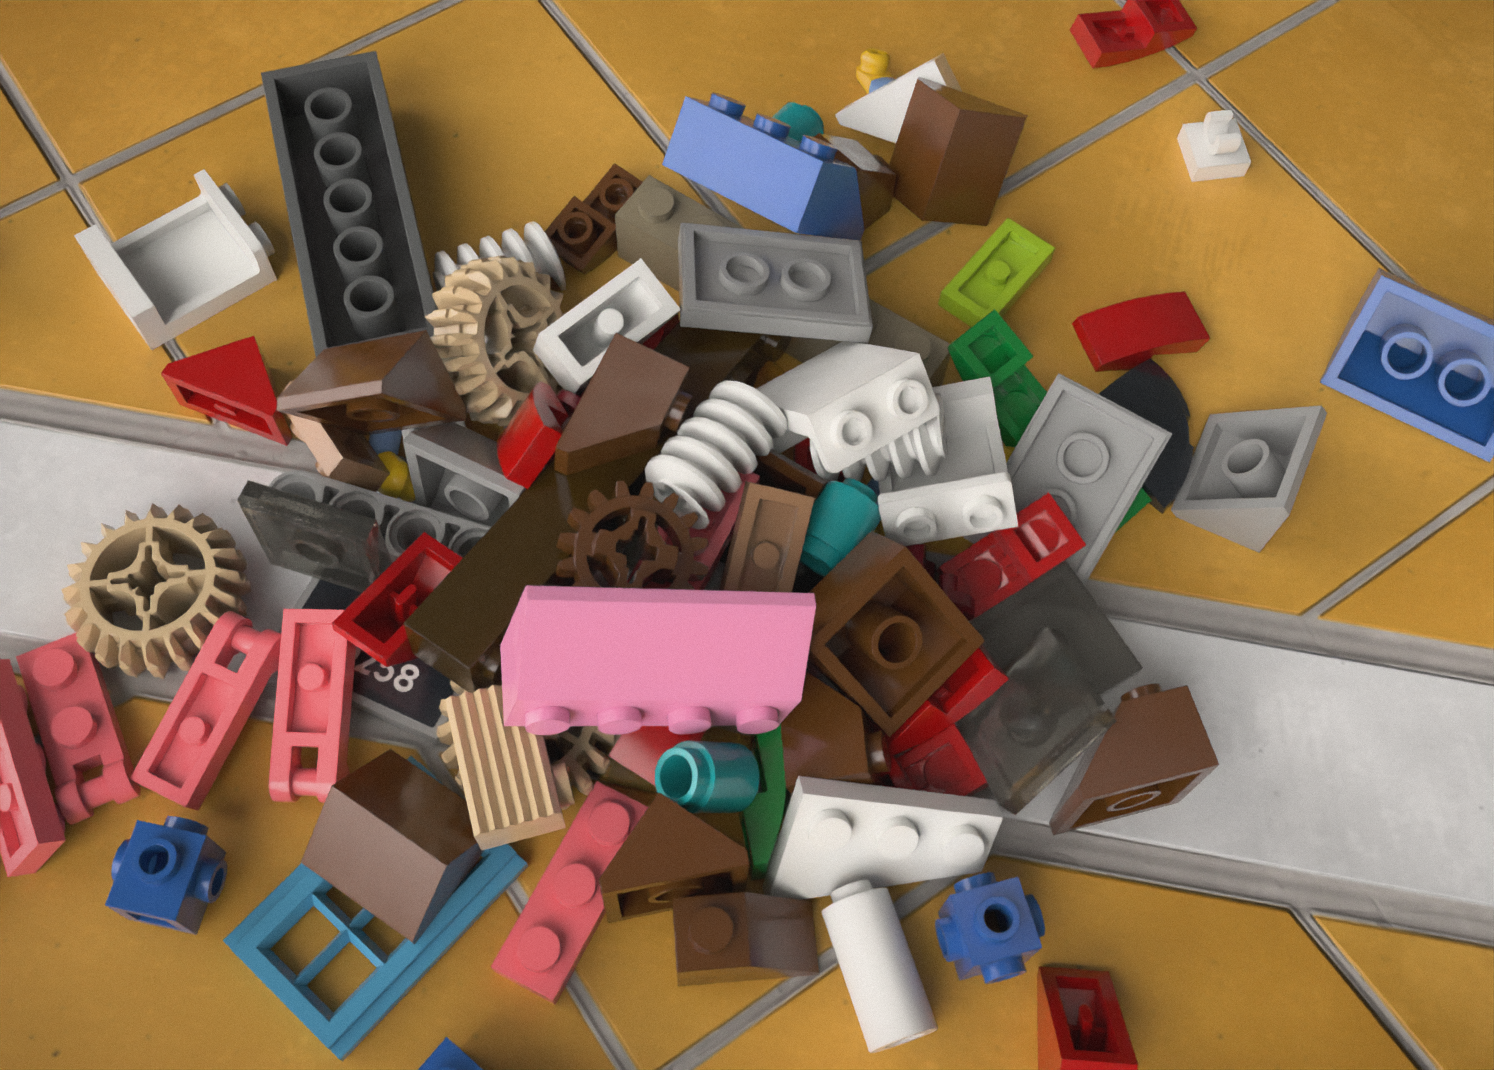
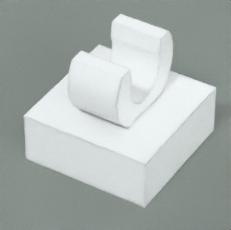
M1232 110L1209 112L1204 122L1182 125L1177 140L1191 182L1245 176L1251 164V159L1236 118L1232 119Z

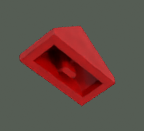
M254 335L168 363L161 372L162 377L179 405L288 446L293 438L286 414L277 411V397L279 394L268 363Z
M424 532L332 622L333 630L385 667L419 658L412 652L403 623L463 558Z
M1039 966L1037 975L1038 1070H1138L1139 1064L1109 971Z

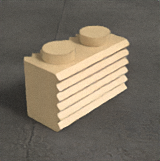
M492 685L488 689H478L473 693L464 692L460 696H450L445 699L473 834L481 851L566 828L561 807L575 804L565 762L551 765L545 740L557 738L558 733L536 735L527 732L525 726H504L502 685Z

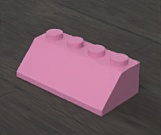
M526 586L500 645L504 726H525L527 732L536 735L561 733L568 730L570 726H598V730L601 733L610 735L631 733L639 730L642 726H668L669 731L675 734L699 733L709 729L711 726H737V731L744 734H760L772 731L779 726L802 699L816 610L814 593Z

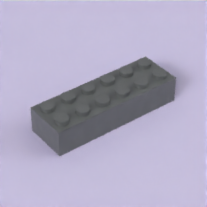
M366 52L261 72L315 356L317 357L327 348L427 330L430 337L434 336V327L427 321L425 316L434 310H438V307L432 296V293H434L377 52Z

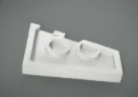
M798 776L762 886L764 895L802 900L828 896L832 891L860 880H870L874 889L982 872L1003 820V815L996 800Z

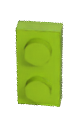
M1007 218L941 291L938 305L970 327L974 326L994 309L1003 317L1051 262L1055 247L1010 218Z

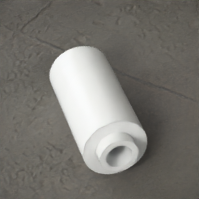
M860 880L832 891L830 896L833 904L823 909L821 913L869 1053L887 1050L936 1031L938 1029L937 1023L888 889H873L870 880Z

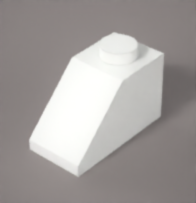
M944 53L847 105L836 113L835 116L842 126L896 143L918 77L961 92L962 90Z
M640 258L541 331L533 351L564 390L579 395L591 381L615 333L642 345L678 314L681 309Z

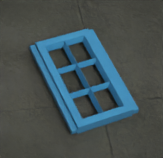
M410 756L407 759L416 767H418L419 769L433 777L435 780L440 782L431 772H429L420 762H418L412 756ZM508 844L486 849L481 855L483 858L465 876L414 945L405 938L388 956L361 930L374 915L363 908L351 920L326 895L333 886L301 863L223 941L339 1060L344 1061L528 867V864ZM315 906L340 932L296 975L271 948ZM351 942L376 969L333 1013L307 987V984Z

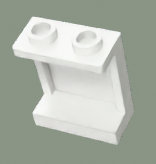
M205 169L194 174L201 190V194L198 197L110 244L96 224L74 235L99 277L151 350L277 280L268 259L270 255L275 253V250L266 233L257 222L247 226L241 216L246 214L232 188L227 183L218 187Z
M842 341L756 388L768 396L787 418L788 429L784 436L780 438L771 437L773 442L772 449L781 453L809 437L815 445L824 469L831 473H838L938 416L940 413V406L919 353L858 342Z
M990 377L932 387L934 393L941 394L947 434V459L942 456L939 470L935 476H926L918 459H916L910 478H900L891 461L886 479L878 481L880 491L878 507L885 537L904 546L1018 527L1012 483L1007 469Z

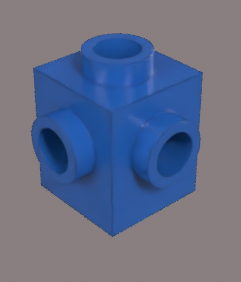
M167 816L164 825L137 820L131 838L123 841L115 854L111 869V876L114 882L105 906L132 921L197 935L208 902L214 903L223 890L227 876V862L224 860L226 851L207 836L209 828L199 822L177 816Z
M993 872L971 876L955 883L953 886L956 893L951 894L938 911L940 919L935 920V929L942 954L947 962H954L959 981L983 975L985 984H992L1026 973L1027 970L1024 963L1042 948L1039 937L1045 935L1044 919L1035 897L1032 894L1024 895L1019 877L997 882ZM995 912L1001 933L993 932L986 926L984 914Z

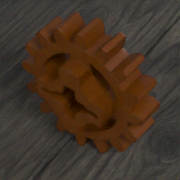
M624 480L617 481L611 500L608 501L602 493L595 489L590 492L587 499L590 514L577 508H573L569 513L567 522L578 534L572 532L560 533L556 547L563 552L572 554V557L558 562L556 573L560 577H574L576 582L571 587L602 588L590 572L589 568L600 570L611 588L641 589L651 582L664 584L665 581L672 583L667 589L695 590L688 581H702L708 574L709 567L701 562L694 561V557L703 553L709 546L708 539L690 537L689 531L699 517L694 512L679 518L673 511L679 499V496L674 492L661 503L653 499V483L646 481L638 496H630L629 489ZM628 515L626 523L616 530L600 529L598 533L594 532L605 521L614 517ZM655 523L667 533L674 546L665 543L655 528ZM635 533H637L638 537L635 547L638 548V559L643 562L638 570L635 571L630 581L627 582L629 568L626 567L627 558L622 553L626 546L630 544Z

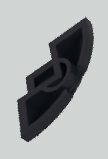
M1150 358L1116 379L1102 390L1099 395L1172 433L1142 485V489L1152 500L1149 504L1163 514L1173 503L1186 480L1194 447L1189 442L1188 421L1190 412L1188 406L1171 377Z

